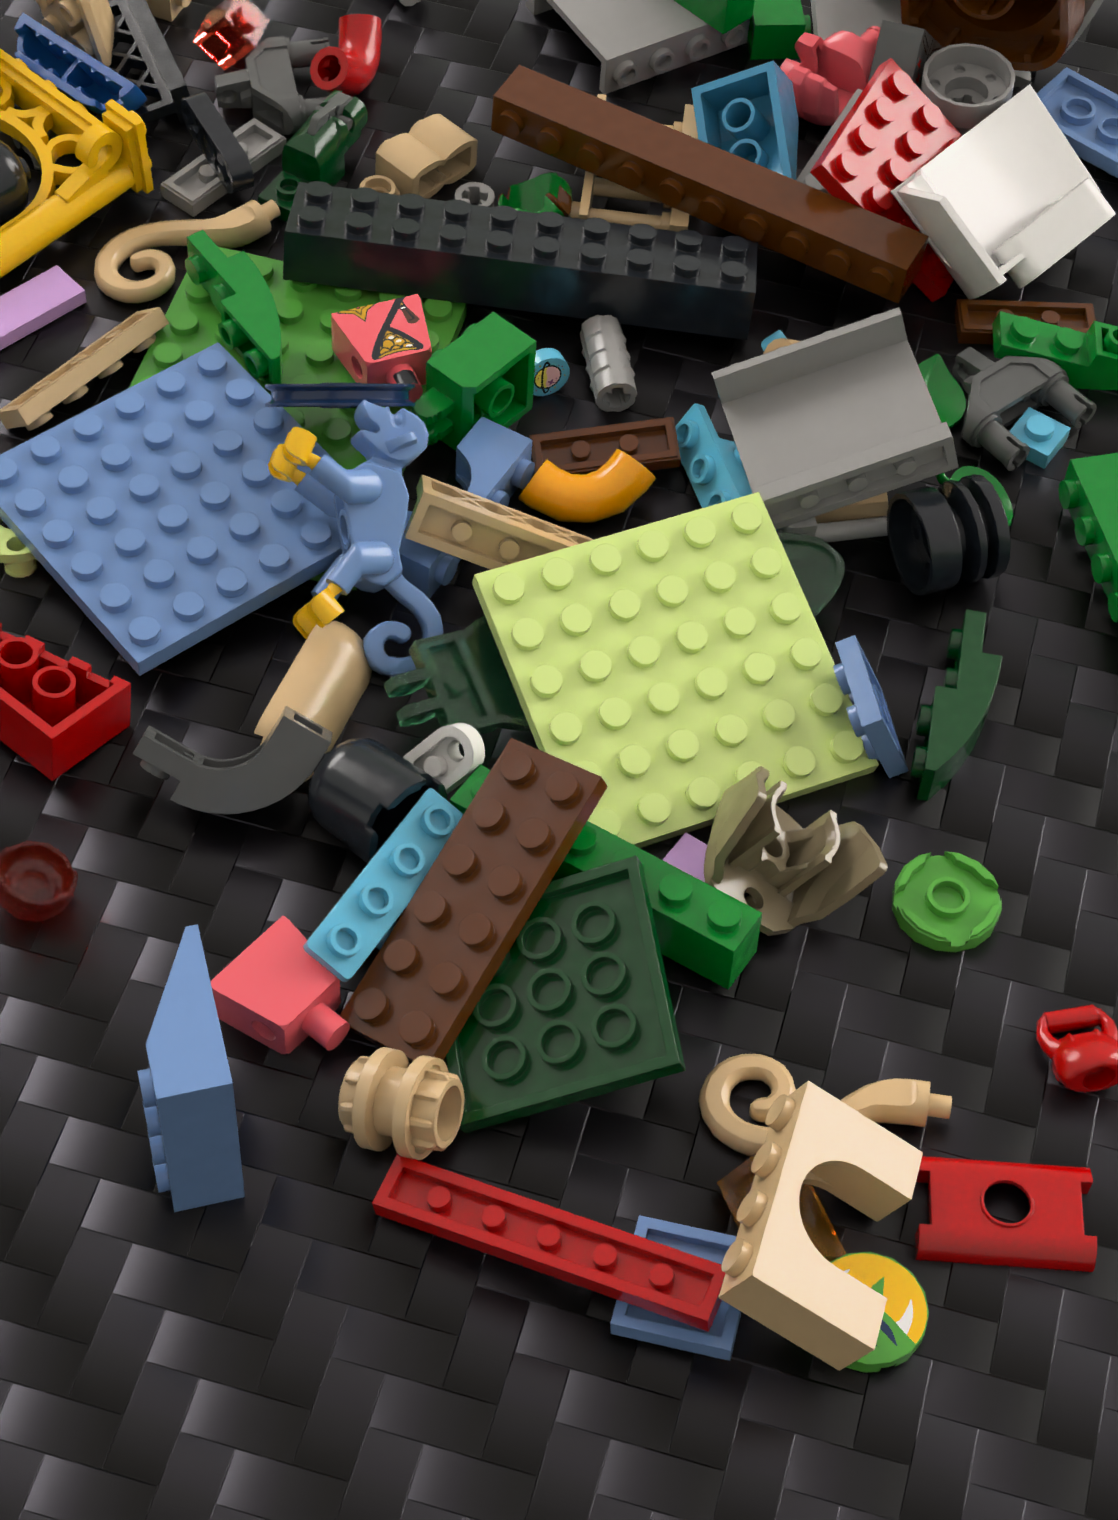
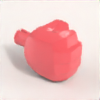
M871 26L860 37L853 32L844 30L833 33L825 40L806 32L799 37L795 43V50L801 63L786 58L780 66L781 70L793 83L799 118L820 126H833L856 90H864L868 84L880 27Z

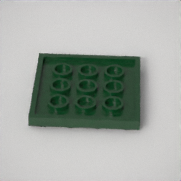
M637 856L551 881L446 1055L449 1073L459 1076L464 1089V1112L459 1127L464 1133L686 1071L643 865Z

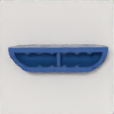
M25 13L21 14L14 28L18 34L17 52H14L15 56L21 59L39 77L44 80H50L59 91L74 101L80 102L86 109L99 115L106 111L105 103L111 99L128 111H136L147 101L144 93L134 83Z

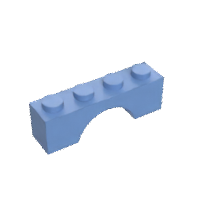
M481 417L456 447L455 480L465 491L508 507L510 498L518 488L524 489L533 476L535 463L531 461L532 439L485 417ZM407 511V519H406L404 531H405V529H406V526H407V524H408V521H409V519H410V516H411V514H412V511ZM403 532L399 548L403 567L402 575L430 599L441 584L446 586L450 583L461 559L406 539Z

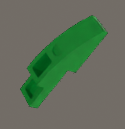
M203 230L187 236L188 258L185 259L186 271L194 284H201L210 294L214 306L221 313L222 322L218 324V330L223 343L228 349H235L244 359L245 365L254 379L260 378L265 385L282 384L283 362L280 320L273 296L259 269L245 251L227 257Z
M999 311L992 323L995 358L1002 359L1005 356L1048 359L1066 371L1069 384L1074 388L1118 390V326L1094 321L1087 333L1071 328L1060 327L1028 317Z

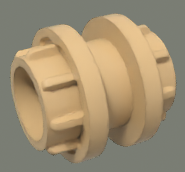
M382 1047L377 1049L370 1057L360 1056L347 1070L339 1093V1118L344 1130L354 1135L355 1141L360 1147L379 1152L387 1149L393 1141L395 1150L400 1156L422 1160L432 1150L444 1151L456 1137L464 1112V1089L459 1076L449 1073L447 1065L442 1059L422 1055L409 1064V1060L403 1051Z

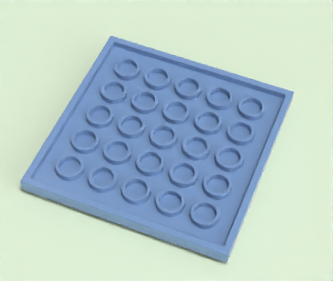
M219 342L0 454V518L139 676L324 572L342 554L337 517L334 518L326 515L294 490L297 486L292 481L285 482L274 478L268 469V463L274 449L279 444H284L287 434L293 427H303L283 407H265V404L271 400V395ZM317 442L315 443L312 451L313 454L319 457L326 454L332 458ZM298 465L297 467L298 470L304 473L311 470L308 466Z

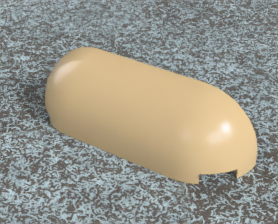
M331 621L323 628H320L317 624L315 625L255 728L254 734L263 736L260 745L270 734L285 706H288L333 732L331 744L325 754L332 750L366 690L372 674V669L369 667L365 657L363 640L355 631L338 621ZM314 771L305 781L312 778Z

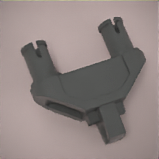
M284 36L265 38L245 58L246 69L215 76L214 83L218 107L251 108L253 118L274 131L285 135L295 134L310 117L316 106L320 105L327 97L303 99L302 95H298L293 68L310 67L315 54L321 49L330 46L328 37L290 42L289 38Z
M972 347L960 352L955 358L956 363L953 367L952 375L962 384L963 389L968 394L961 438L971 447L985 448L1008 471L1014 470L1015 466L1018 468L1030 452V447L1026 443L1021 442L1006 429V427L1019 420L1028 407L1037 409L1038 407L1050 405L1076 429L1081 428L1082 424L1086 425L1096 412L1097 405L1071 386L1066 371L1048 359L1005 356L999 361L993 362Z

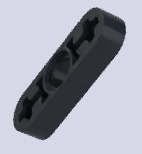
M205 92L182 98L181 112L185 125L227 192L233 194L252 188L254 186V175L248 156Z

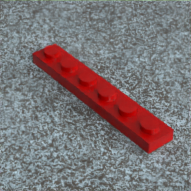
M398 1153L372 1202L376 1215L709 1332L722 1302L718 1297L726 1273L722 1271L721 1264L431 1164L400 1156Z

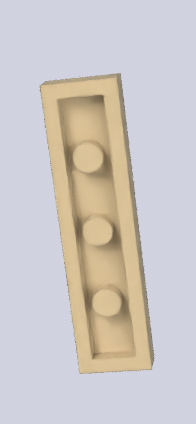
M155 307L135 312L1 408L0 420L5 428L25 426L30 431L43 425L53 417L50 409L61 401L63 404H68L83 396L89 390L86 383L96 376L102 379L116 372L124 365L121 358L130 351L135 354L147 349L155 342V333L169 324L161 308Z

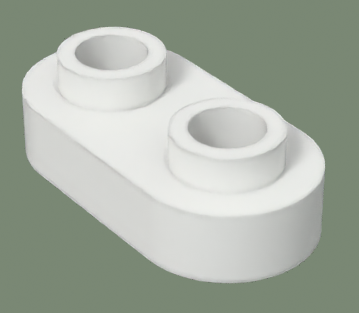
M455 723L434 731L403 756V758L441 782L445 786L446 793L449 794L467 780L480 764H483L485 746L482 737L475 728L465 723ZM459 743L463 746L464 757L459 751Z

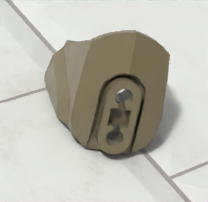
M759 766L723 793L705 853L704 878L705 883L762 912L760 931L767 936L787 933L800 924L823 919L884 875L888 865L879 846L862 825L855 821L838 825L836 820L837 813L829 810L803 829L789 814L776 805L777 801L786 791L787 784L780 780L766 791L765 782L769 777V770ZM745 893H748L749 896H747L746 898H744V894H745Z

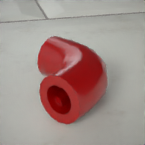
M349 14L339 18L338 47L328 46L321 49L311 61L310 75L315 86L330 94L334 90H339L349 96H355L361 93L373 81L380 62L382 43V20L374 15Z

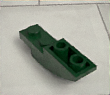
M966 609L961 629H951L946 658L955 659L954 669L946 668L943 686L936 685L931 705L921 704L916 735L925 737L924 746H915L910 777L919 778L918 800L928 801L951 780L972 752L982 732L998 682L1002 656L982 652L986 613Z

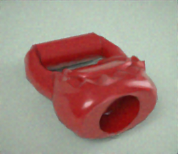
M1093 1004L1044 1012L1036 1022V1041L1042 1051L1052 1060V1070L1058 1082H1061L1072 1091L1085 1093L1097 1092L1118 1084V1030L1112 1018ZM1099 1026L1102 1030L1101 1032L1097 1028H1095L1092 1032H1085L1074 1035L1068 1033L1066 1036L1059 1040L1051 1035L1055 1033L1073 1031Z

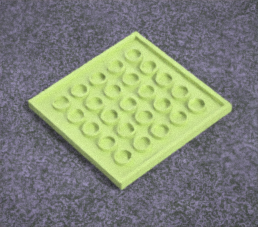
M759 492L474 574L472 585L538 749L601 776L608 787L587 821L638 848L682 835L685 832L688 833L713 825L724 791L745 778L759 766L769 770V777L765 782L766 791L780 780L787 784L786 791L777 803L872 773L879 766L877 759L868 758L861 736L857 737L853 730L846 707L853 704L849 695H844L839 686L833 669L835 663Z

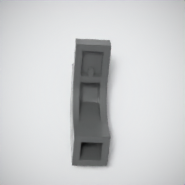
M285 706L264 742L253 751L240 757L216 759L204 756L148 725L133 754L142 759L140 766L152 775L164 780H168L171 775L179 780L170 800L197 811L214 814H239L267 807L280 801L302 785L313 773L330 746L333 732Z

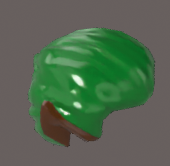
M548 172L530 180L511 185L507 198L504 193L499 195L498 205L509 206L517 211L533 213L555 212L563 217H569L572 206V189L564 178L558 176L557 172Z

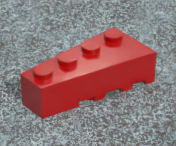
M0 623V740L53 781L130 726L131 683L115 675L111 680L103 678L92 672L91 664L74 656L69 661L45 651L44 642L29 635H26L25 638L15 637L2 631V623Z

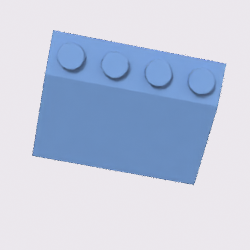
M197 924L185 927L146 1041L149 1068L137 1071L158 1193L171 1192L174 1212L245 1197L233 1082Z

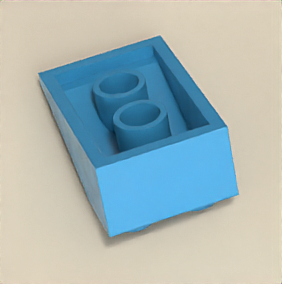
M774 60L691 88L699 140L796 180L799 121L793 83Z

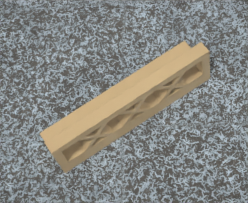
M421 475L417 484V502L404 531L406 539L490 570L594 540L425 475Z

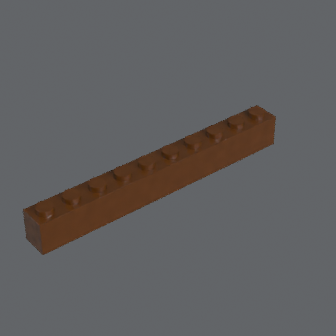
M518 65L493 95L492 131L688 213L733 234L758 242L759 245L895 303L900 302L921 269L929 238L928 235L522 65Z

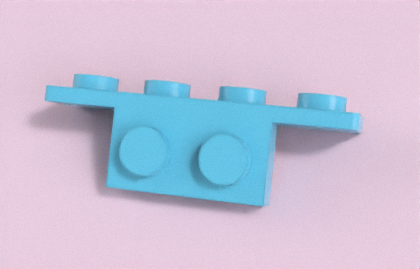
M693 404L675 426L681 463L701 507L705 508L753 494L735 442L719 438L704 405Z
M427 789L303 945L304 950L342 982H347L351 979L375 947L379 950L382 948L398 922L397 918L411 901L464 814L434 789Z

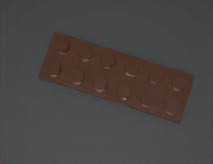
M510 738L341 1012L340 1016L350 1024L349 1031L380 1047L403 1051L411 1063L422 1055L444 1060L608 786L601 776Z

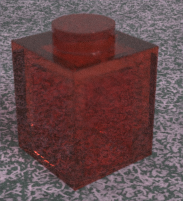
M224 0L206 15L193 42L225 71L256 48L270 20L249 0Z

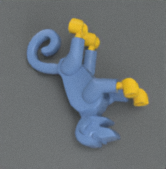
M362 400L354 413V420L360 431L352 437L351 444L366 458V462H363L354 469H345L326 454L319 457L312 453L317 437L303 428L293 427L287 434L284 444H279L274 449L268 463V469L274 478L285 482L292 481L297 486L294 490L326 515L334 518L337 517L342 554L333 561L311 591L312 600L294 614L293 625L307 639L316 624L323 628L345 611L337 602L341 594L348 595L354 586L361 591L370 593L386 589L418 620L422 631L421 644L408 657L396 658L388 656L384 650V644L387 640L404 644L410 639L412 633L411 629L404 623L385 621L368 631L363 640V648L368 665L374 672L386 677L399 678L410 676L428 666L437 657L443 642L441 615L433 602L404 578L399 553L409 502V494L402 476V469L411 464L427 448L429 434L425 423L417 415L405 408H401L396 414H392L389 407L384 408ZM298 465L308 466L311 470L304 473L298 470L297 467Z

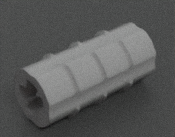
M595 315L582 323L580 331L583 347L581 353L585 357L587 364L585 370L589 374L591 381L589 387L593 391L595 402L599 409L605 412H620L633 405L637 395L634 381L635 373L629 361L631 356L626 349V338L622 333L618 319L612 315Z

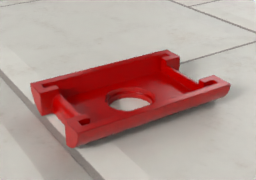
M922 1156L916 1182L928 1183L930 1224H919L915 1234L916 1260L1083 1272L1094 1271L1097 1258V1236H1087L1084 1234L1082 1194H1088L1093 1183L1090 1168ZM998 1183H1008L1020 1188L1029 1200V1214L1023 1220L1016 1223H1004L995 1219L989 1214L984 1204V1194L987 1189Z

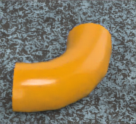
M616 449L609 460L598 470L588 474H571L547 459L529 481L518 499L528 507L559 522L595 523L623 513L649 489L656 477L641 463L619 449Z

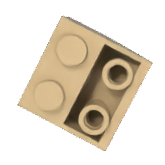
M35 0L39 4L44 17L42 25L107 67L111 65L115 19L108 0Z

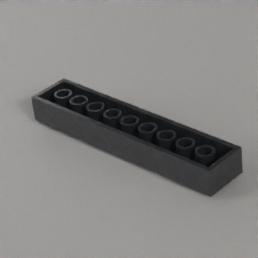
M320 181L310 183L299 182L284 231L283 280L405 296L418 294L420 298L588 319L595 315H612L618 319L620 324L747 340L756 294L758 242L747 241L739 236L723 238L701 235L693 230H681L678 232L655 229L647 224L624 225L609 223L601 218L578 219L563 217L555 212L533 213L517 211L509 206H479L469 204L463 200L441 201L426 199L412 193L395 195L380 193L366 187L350 189L334 187Z

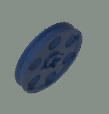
M320 383L265 385V388L271 391V400L265 404V407L356 408L362 400L381 407L415 406V403L409 400V391L415 388V384Z

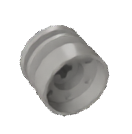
M970 43L948 45L934 52L925 62L921 91L933 104L939 107L942 114L963 136L1012 98L1016 74L1011 62L1000 52L989 47Z

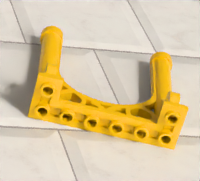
M1 48L0 131L19 141L33 154L42 169V179L35 198L26 209L0 227V278L130 188L136 193L143 190L147 194L154 190L151 173L152 161L148 155L145 136L147 129L142 118L136 112L128 111L111 99L105 103L106 111L102 113L103 122L90 114L83 104L78 101H72L61 93L50 80L42 79L31 71L21 59L13 58ZM15 104L23 110L14 109ZM49 130H52L58 136L49 141L47 133ZM65 154H75L76 158L83 163L77 167H67L55 164V161Z

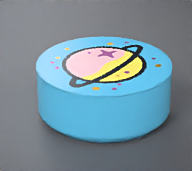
M554 348L536 350L533 395H550L562 388L567 382L570 368L558 350Z

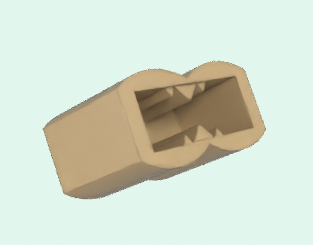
M441 114L430 115L417 121L411 127L409 133L396 135L391 139L385 140L376 151L375 175L386 176L393 180L400 195L412 193L429 199L444 184L456 182L476 166L478 140Z

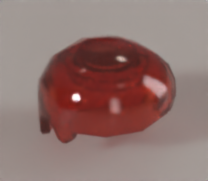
M28 840L11 847H5L0 853V907L16 919L37 923L54 918L72 901L78 882V873L72 869V865L65 854L49 843Z

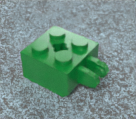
M492 312L479 323L470 325L459 338L447 347L435 351L426 362V392L420 396L419 400L416 399L415 406L412 407V413L417 415L427 428L429 434L427 446H433L434 443L437 444V441L441 440L456 451L457 445L481 417H485L508 428L528 413L533 407L536 340L495 312Z

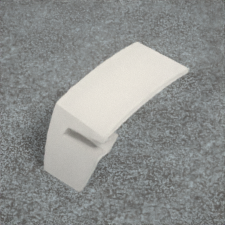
M1030 84L891 191L919 232L929 236L927 243L969 300L980 297L1007 280L1004 277L1006 272L1018 288L1021 289L1049 269L1116 214Z

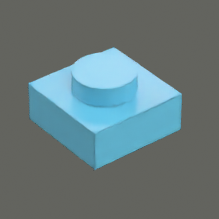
M1028 407L1010 429V432L1030 447L1026 460L1045 469L1067 441L1071 428Z

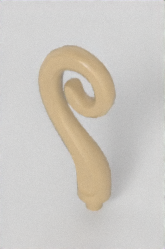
M250 200L240 207L215 218L159 221L130 228L109 240L98 253L94 267V278L97 286L108 297L124 303H142L156 299L165 294L174 284L176 268L172 258L167 253L150 248L159 246H187V236L201 230L218 247L227 249L241 247L268 234L271 231L270 221L280 216V209L273 200H269L262 205L255 200ZM130 257V266L133 271L153 270L155 274L150 278L134 281L122 277L118 273V269Z
M741 1054L720 1062L707 1075L700 1090L699 1106L702 1118L714 1137L734 1151L755 1157L758 1150L765 1143L769 1127L754 1125L739 1118L730 1106L731 1091L737 1084L747 1080H758L767 1084L771 1089V1094L768 1097L755 1099L749 1108L751 1119L765 1123L766 1115L774 1101L780 1095L785 1094L788 1096L796 1089L793 1077L780 1062L761 1054ZM902 1078L880 1080L867 1084L840 1100L877 1124L888 1123L925 1127L927 1116L949 1119L952 1106V1096L930 1093V1081Z

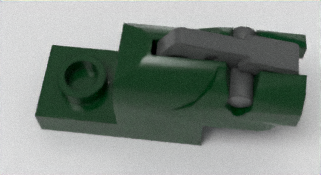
M334 90L320 105H317L302 127L284 145L282 150V171L258 196V203L262 205L269 200L275 201L281 213L277 218L287 222L299 182L310 183L320 181L335 186L345 175L344 154L359 139L361 130L368 121V111L364 103L357 97L353 98L342 93V91Z

